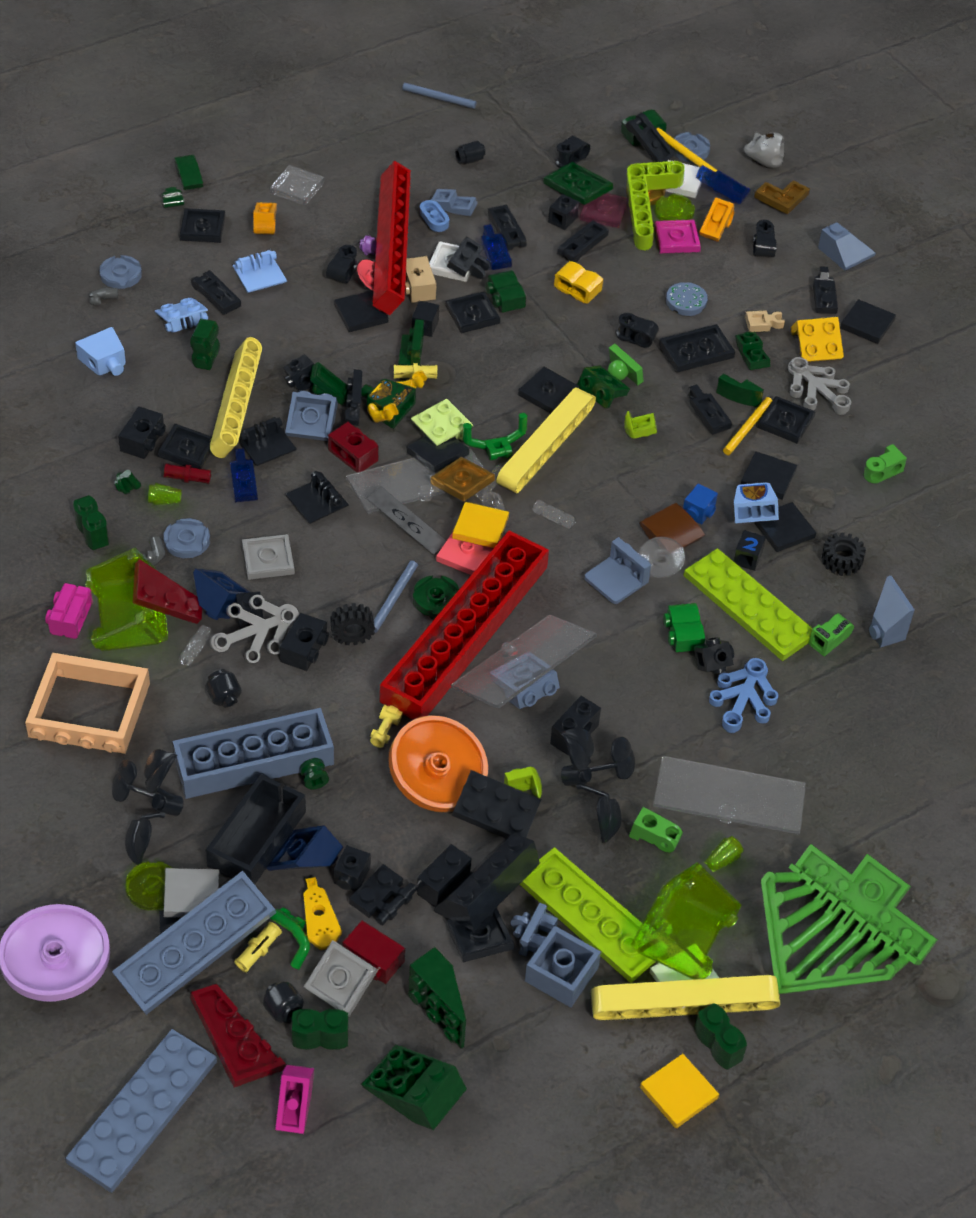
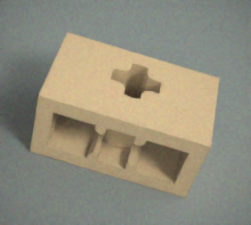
M427 256L409 258L406 261L405 294H409L411 303L419 302V300L428 301L436 299V281Z

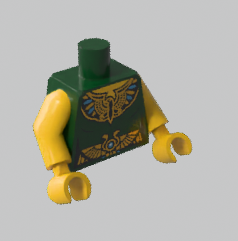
M422 370L417 371L412 375L411 379L404 382L382 379L375 388L365 384L362 387L361 396L367 399V412L376 423L383 422L394 429L416 404V388L424 386L423 381L427 380L425 373Z

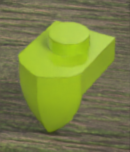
M627 411L624 427L629 437L635 439L657 433L654 413L632 418L630 412Z
M534 767L513 769L505 773L504 784L520 791L531 789L535 797L541 798L542 783Z

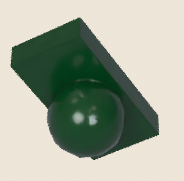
M315 363L312 367L310 381L313 382V394H330L337 398V402L340 405L346 403L348 394L347 384L321 363Z

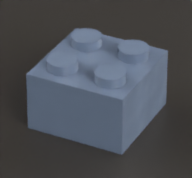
M554 926L528 962L525 982L571 1008L598 970L601 951Z

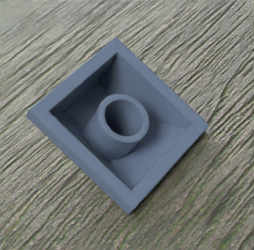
M837 222L821 231L818 249L845 271L875 256V252Z
M892 576L886 578L871 626L869 627L871 637L877 641L880 647L906 640L914 613V608Z

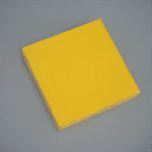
M465 502L454 528L452 539L494 548L501 540L509 518V512Z
M684 1054L678 1056L640 1084V1089L675 1129L719 1097V1093Z

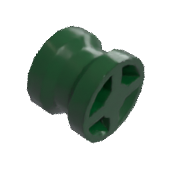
M312 758L301 764L300 773L305 777L304 784L307 789H319L328 783L329 776L324 771L325 764L322 759Z

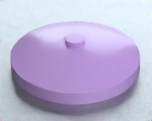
M47 905L23 914L8 927L0 942V969L4 979L19 994L38 1001L66 1000L87 991L101 978L107 968L110 957L109 938L103 924L90 912L72 905Z

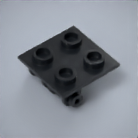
M272 417L270 420L265 421V423L262 421L260 422V427L258 424H254L252 427L242 429L238 441L256 466L297 450L280 426L283 424L280 417Z
M318 471L312 472L310 483L286 493L287 498L309 524L349 506L324 474Z

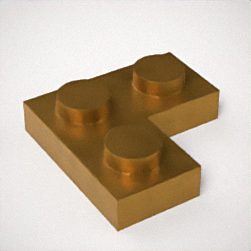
M794 180L783 190L765 182L755 191L754 198L781 212L789 214L809 195L810 188Z

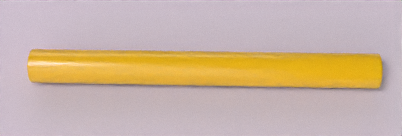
M659 127L657 128V131L668 145L700 168H705L706 172L712 177L717 178L720 173L717 169Z
M766 397L725 446L723 449L724 454L730 455L768 409L772 402L771 398Z

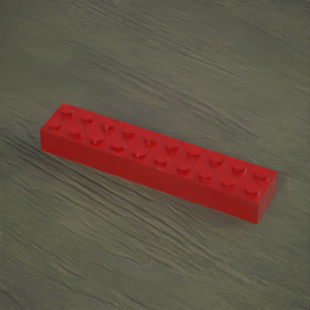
M509 530L380 684V703L398 708L399 711L403 712L404 716L412 720L428 716L547 569L549 549Z

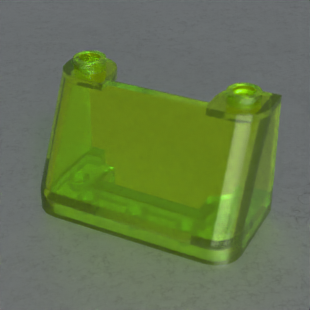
M132 548L86 570L87 580L85 585L91 589V593L98 597L101 628L98 627L93 630L91 641L96 649L99 648L101 651L158 645L168 640L165 614L133 604L135 563L140 559L156 569L136 548Z
M697 862L673 877L662 887L634 937L631 946L639 954L693 980L705 979L713 971L711 967L713 960L707 954L719 931L724 927L730 928L737 922V914L742 905Z

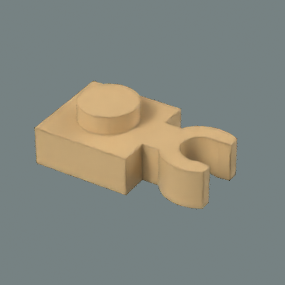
M767 311L746 312L745 319L749 332L770 331L771 327L776 329L784 327L785 321L781 320L782 312H774L771 315H768Z

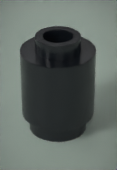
M478 140L460 145L459 148L455 149L458 163H464V165L483 160L486 154L484 145L480 144Z

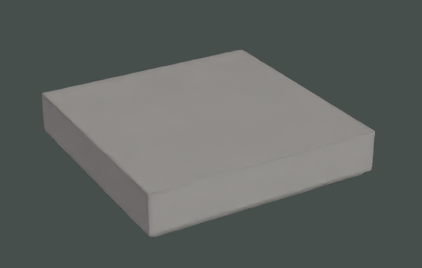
M288 534L242 539L248 580L295 574Z
M166 868L164 917H183L219 889V869Z
M332 940L303 987L334 1008L348 1012V1016H350L378 972V969Z

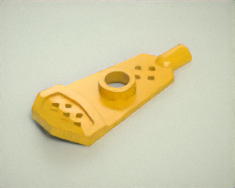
M316 877L306 879L308 889L304 892L307 937L309 942L318 949L325 950L329 947L332 940L336 942L339 940L342 930L325 889L318 887ZM317 910H321L324 912V914L317 916L314 914V912Z

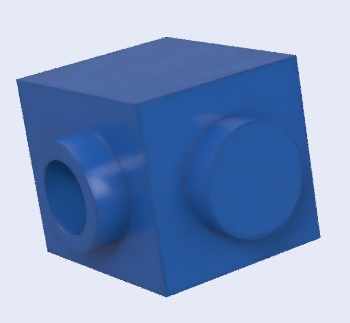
M698 483L684 500L683 509L697 523L702 525L707 518L713 516L716 510L718 493Z

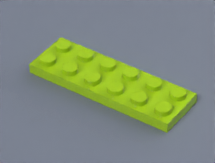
M718 548L684 570V577L781 661L786 660L809 643L813 628Z
M555 847L539 859L540 864L519 884L537 901L547 905V909L581 940L601 951V957L630 983L634 982L668 952L669 946Z

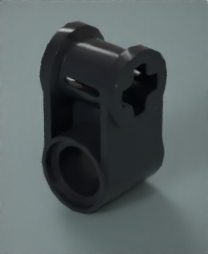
M574 135L570 136L567 140L557 145L558 158L556 159V166L562 168L571 162L578 163L585 159L590 152L591 145Z
M760 220L756 224V234L753 237V256L775 257L776 239L774 224L769 220Z
M352 245L341 246L328 264L326 277L348 284L351 276L357 269L358 263L355 260L357 249Z
M623 313L619 316L620 326L616 331V336L622 341L648 348L652 345L659 327L652 320H647L631 313Z

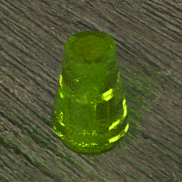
M155 483V485L149 484L148 503H153V506L181 503L182 490Z
M733 836L723 838L705 860V863L713 872H716L741 858V854L744 852L743 846Z

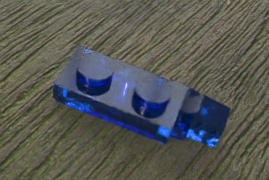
M702 165L697 172L696 178L738 204H741L751 192L749 188L719 170L714 172Z
M491 224L483 225L484 233L481 236V244L484 247L483 249L488 261L491 263V270L512 267V260L502 235L495 234Z
M244 448L235 449L236 461L230 462L235 503L258 500L253 460H246Z

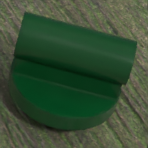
M177 187L166 188L165 192L162 193L164 208L184 205L182 191L177 190Z
M130 470L116 474L117 479L114 482L119 492L127 495L130 493V490H137L141 487L140 481Z

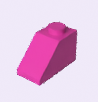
M286 1065L281 1076L276 1130L304 1134L315 1068Z

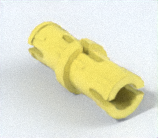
M413 363V365H394V379L412 378V375L420 370L425 373L427 378L437 379V365H418V363Z
M268 922L267 926L256 938L253 937L249 940V946L235 959L234 963L243 972H248L260 956H265L268 953V947L281 935V929L275 923ZM263 939H264L265 941L262 943V945H261V946L254 952V954L252 955V952L255 950V948H256V947L263 941Z

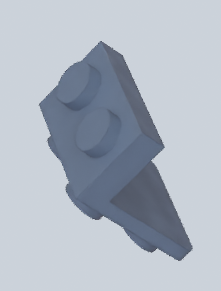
M618 537L612 541L610 557L585 574V580L611 603L618 604L649 583L651 564L628 543H625Z

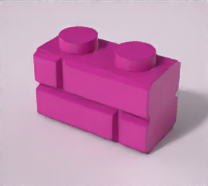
M65 583L61 591L55 593L54 607L52 610L49 609L47 611L45 621L49 626L51 634L64 635L65 637L76 639L93 603L92 593L88 587H76V585Z

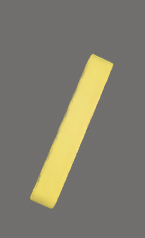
M253 337L246 338L234 354L210 443L212 454L218 458H225L237 445L262 352L261 343Z
M577 387L574 388L503 466L497 476V484L515 493H519L591 412L596 397Z
M772 975L601 985L591 989L593 1017L597 1020L696 1015L699 1011L713 1003L719 1005L726 1013L771 1010L781 1005L777 978Z

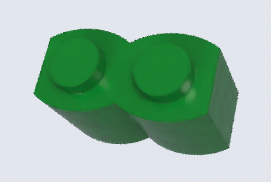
M697 604L669 605L663 619L664 626L669 627V645H673L675 652L695 651L694 646L705 644V633Z

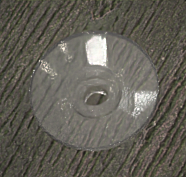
M652 538L645 542L639 550V554L645 557L651 564L650 576L671 577L678 573L684 565V550L678 542L671 538Z

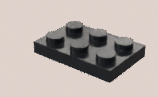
M717 324L660 338L659 340L660 348L676 373L735 357V350Z
M471 770L452 816L504 838L509 837L513 833L527 837L542 799Z

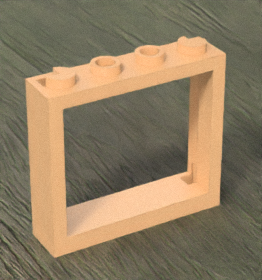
M52 653L25 722L28 737L40 741H53L62 745L70 744L82 746L86 749L94 748L106 750L110 753L126 754L150 685L148 668ZM56 677L133 689L119 731L41 719Z

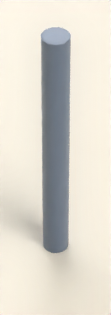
M408 83L403 84L404 91L473 109L476 107L477 102Z
M411 560L376 615L374 619L375 633L380 629L418 567L415 561Z

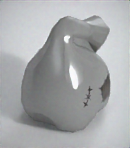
M755 132L753 140L744 147V152L747 156L765 167L777 168L783 162L784 138L777 132L765 135Z

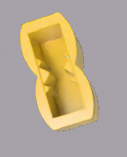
M569 261L555 274L554 286L565 294H571L575 299L586 304L602 290L603 278L597 273L585 270L580 264Z

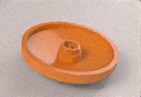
M424 716L412 720L399 731L390 747L389 768L396 786L411 802L430 811H454L471 770L488 776L486 753L478 738L467 727L447 717Z

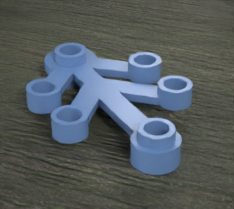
M752 658L745 664L744 669L731 673H721L718 676L717 685L724 690H714L710 693L709 703L714 707L721 706L726 699L738 696L732 711H727L722 720L723 728L729 733H735L740 730L743 721L741 714L748 699L756 711L755 719L757 722L767 723L770 719L771 712L764 706L763 702L768 706L775 705L778 700V693L772 689L766 679L768 668L762 659ZM746 679L744 684L731 687L732 682ZM756 682L764 692L763 702L754 689Z

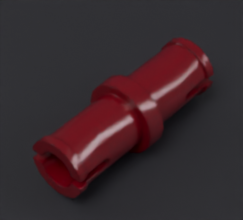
M166 463L164 478L184 480L185 483L194 481L210 484L211 470L191 468V465L184 467Z

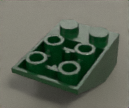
M434 947L409 965L408 995L414 1004H420L432 1023H437L443 1029L446 1038L451 1043L455 1042L462 1049L465 1045L466 1017L453 965Z
M396 1044L361 1084L363 1088L413 1123L431 1130L438 1126L467 1090L456 1066Z

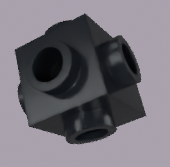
M305 354L283 367L287 375L284 377L290 388L295 387L298 392L309 389L313 384L310 378L314 363Z
M720 637L706 639L705 644L694 646L698 670L721 673L726 671V667L734 665V649L729 641L720 640Z

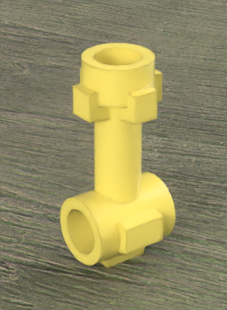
M391 705L383 706L379 719L383 721L379 729H373L370 735V742L374 746L382 748L385 743L388 744L390 736L387 733L392 724L398 726L403 712Z

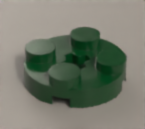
M433 575L424 577L414 587L413 604L419 612L430 616L434 620L458 592L459 586L455 581L446 576H441V578H433ZM440 594L441 598H433L432 595L437 596Z

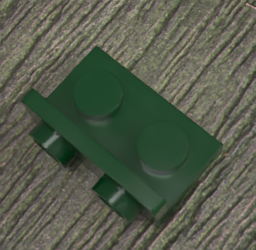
M415 320L414 328H410V335H402L398 365H413V363L420 365L424 339V320Z
M600 365L584 367L577 383L579 389L595 396L596 402L604 408H609L614 398L627 396L630 390L627 385Z

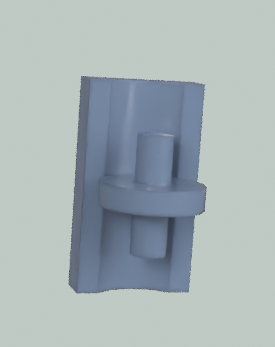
M539 903L531 920H529L531 915L527 912H524L522 916H513L510 922L513 929H515L513 935L520 938L521 934H523L520 940L522 947L519 950V954L527 956L529 951L535 953L546 938L539 935V931L542 930L550 933L554 926L557 927L558 918L546 912L547 905Z

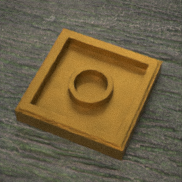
M460 457L430 477L432 485L462 501H466L494 482L495 474Z

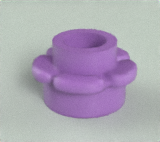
M365 236L360 241V250L364 252V255L375 254L376 238Z

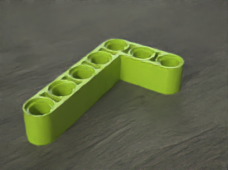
M682 162L631 164L627 168L626 185L636 248L648 250L653 246L654 228L648 190L681 187L684 184L685 166Z

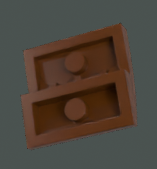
M677 503L666 507L639 523L650 541L656 540L666 557L675 554L705 536V533L696 521Z

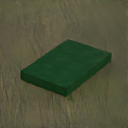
M574 162L543 178L545 185L583 205L613 190L612 182Z

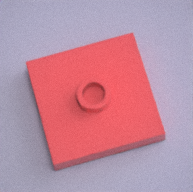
M452 532L437 554L436 561L472 575L494 548L452 539Z

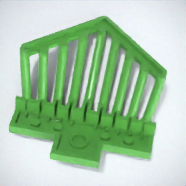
M810 844L796 864L791 863L788 867L793 872H767L761 879L773 974L777 978L779 994L892 980L895 974L909 962L920 965L938 941L937 938L896 908L911 886L869 854L864 857L853 874H851L816 846ZM806 881L802 886L776 893L775 883ZM814 892H820L811 902L787 917L780 919L778 907L783 902ZM832 901L819 919L789 944L783 945L782 933L786 929ZM845 911L846 913L832 932L792 971L787 972L786 962L790 956ZM857 921L860 922L852 934L817 968L813 969L806 979L798 980ZM870 931L872 932L867 942L845 963L840 965L833 976L823 977ZM883 941L886 942L884 948L878 954L864 963L860 972L850 973ZM895 952H899V957L891 964L886 965L885 969L875 970Z

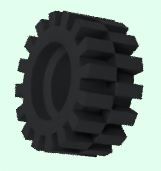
M835 533L833 537L829 536L827 541H825L821 557L822 563L826 564L825 568L827 570L832 568L831 572L834 574L836 571L839 572L840 576H843V572H846V576L851 575V571L855 574L861 569L866 551V548L863 547L864 543L862 541L858 542L859 538L857 536L853 539L852 534L848 533L847 537L845 533H840V536ZM836 552H846L851 556L843 557Z
M351 603L350 607L345 604L343 609L338 607L336 608L337 612H332V616H330L331 631L334 640H338V643L342 644L345 642V645L350 646V643L353 642L354 645H358L359 641L365 643V638L370 640L372 638L371 635H374L373 612L368 606L364 608L363 604H359L357 607L356 603Z

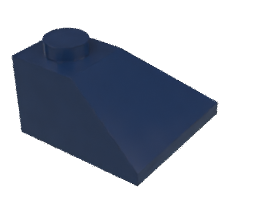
M195 568L193 572L199 606L206 610V615L215 620L219 618L230 619L227 615V607L237 603L236 594L249 593V591L221 571ZM235 606L231 608V613L234 615L238 612Z
M325 825L296 829L287 838L267 869L274 871L329 867L337 861V855L343 846Z

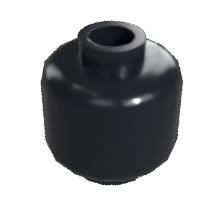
M221 669L208 676L205 687L214 705H224L227 708L238 702L237 698L241 695L242 689L233 672Z
M289 982L271 984L263 998L264 1008L279 1023H291L293 1012L302 1009L304 1004L301 994Z

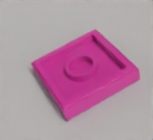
M695 220L655 221L654 228L660 253L700 252L701 245Z

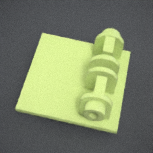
M448 399L411 418L436 446L454 436L456 439L463 441V424L470 423L473 426Z

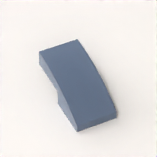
M437 189L431 199L439 203L444 211L465 216H471L477 205L476 197L457 196L456 190Z

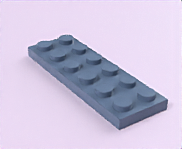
M241 871L112 972L145 1015H147L276 914V910L247 875Z
M171 1029L65 1158L66 1163L113 1193L217 1063V1056Z

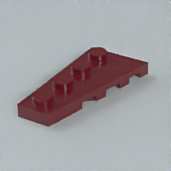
M217 984L191 992L190 999L233 1087L285 1069L286 1063L281 1057L278 1058L271 1051L269 1043L257 1035L254 1031V1026L248 1019L244 1020L237 1012L238 1008Z

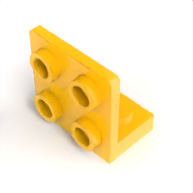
M838 317L797 320L791 326L792 335H798L801 357L808 362L838 360L844 357Z

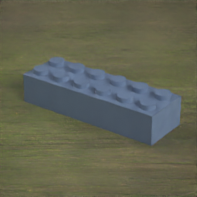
M321 708L173 741L174 754L178 755L175 762L186 799L255 783L260 774L274 779L300 773L301 764L312 758L322 759L325 767L334 765V746Z

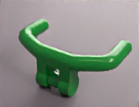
M519 414L518 429L505 437L488 440L472 438V425L464 423L463 441L470 447L485 449L490 461L497 460V457H512L510 444L525 435L527 431V414Z
M284 907L275 909L276 914L269 919L290 931L295 937L299 948L290 965L300 970L310 950L309 939L302 930L306 921L299 916L291 915V911Z

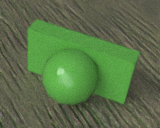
M616 344L610 346L609 355L611 363L609 364L608 372L619 380L629 377L636 385L644 382L643 368Z

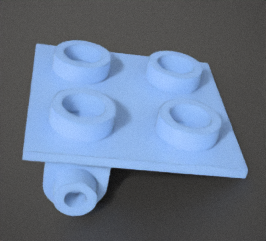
M267 250L261 253V257L259 253H256L255 258L253 255H250V257L238 258V261H235L233 268L248 293L287 282L275 261L277 259L275 251Z
M193 298L182 299L181 303L175 305L165 304L161 306V309L155 310L156 314L168 322L165 324L166 331H171L172 333L182 330V327L187 329L186 320L190 328L197 326L200 319L208 320L205 312L208 309Z

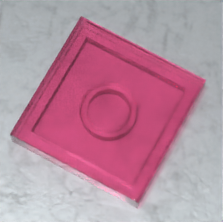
M606 193L584 205L580 221L591 222L594 220L601 225L620 228L628 204V198Z

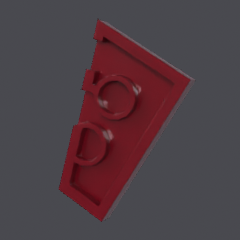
M139 559L135 563L133 604L195 624L202 620V607L199 606L196 595Z

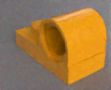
M715 197L701 227L700 236L719 242L725 227L728 228L733 220L734 203Z
M256 203L253 212L254 234H275L277 203Z

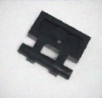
M383 864L349 898V904L368 918L375 912H378L379 915L375 919L380 925H384L388 920H393L403 904L407 905L412 900V895L417 891V887L413 883H409L405 888H400L403 884V878ZM391 896L394 897V899L392 900V902H391L390 904H389V903H386V904H385V902H386Z

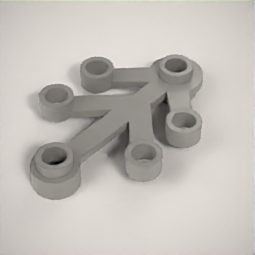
M802 357L792 359L788 364V371L794 375L793 384L789 391L792 397L799 398L802 396L803 386L801 385V380L803 377L808 382L804 407L811 410L816 409L818 402L816 399L817 390L833 404L835 413L844 415L850 410L851 399L845 395L836 396L827 388H836V391L842 394L847 393L850 383L847 380L834 379V368L810 366L808 361ZM813 374L821 375L822 378H821V377H815Z
M254 595L249 599L250 607L254 610L262 609L274 615L271 618L263 619L243 610L241 605L233 603L227 607V615L230 618H239L252 625L227 635L225 633L214 634L210 639V647L215 652H224L228 650L231 643L256 634L250 649L244 655L248 663H256L260 659L259 651L269 628L277 626L273 640L268 642L266 648L272 655L279 654L287 628H291L299 616L296 607L290 604L278 607L265 601L261 595ZM254 598L260 599L261 604L259 607L253 604ZM233 606L238 608L239 612L237 615L231 613ZM285 612L291 613L289 621L284 618ZM219 638H223L225 640V645L223 647H220L217 644V640ZM272 643H276L278 645V650L276 652L271 650ZM251 651L256 654L254 661L250 660L248 656Z

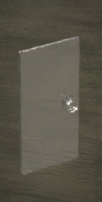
M464 444L469 448L470 455L464 458L484 468L470 446ZM415 458L346 475L347 481L367 514L381 511L367 499L381 486L402 504L418 500L429 501L433 496L447 493L431 484L430 477L439 471L433 472Z
M549 614L513 641L503 643L501 645L502 649L452 683L451 687L499 709L595 639L597 633Z
M662 756L653 807L715 818L724 823L736 822L800 835L806 783Z

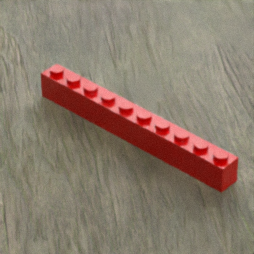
M395 160L381 175L373 290V306L388 315H391L405 300L411 170Z

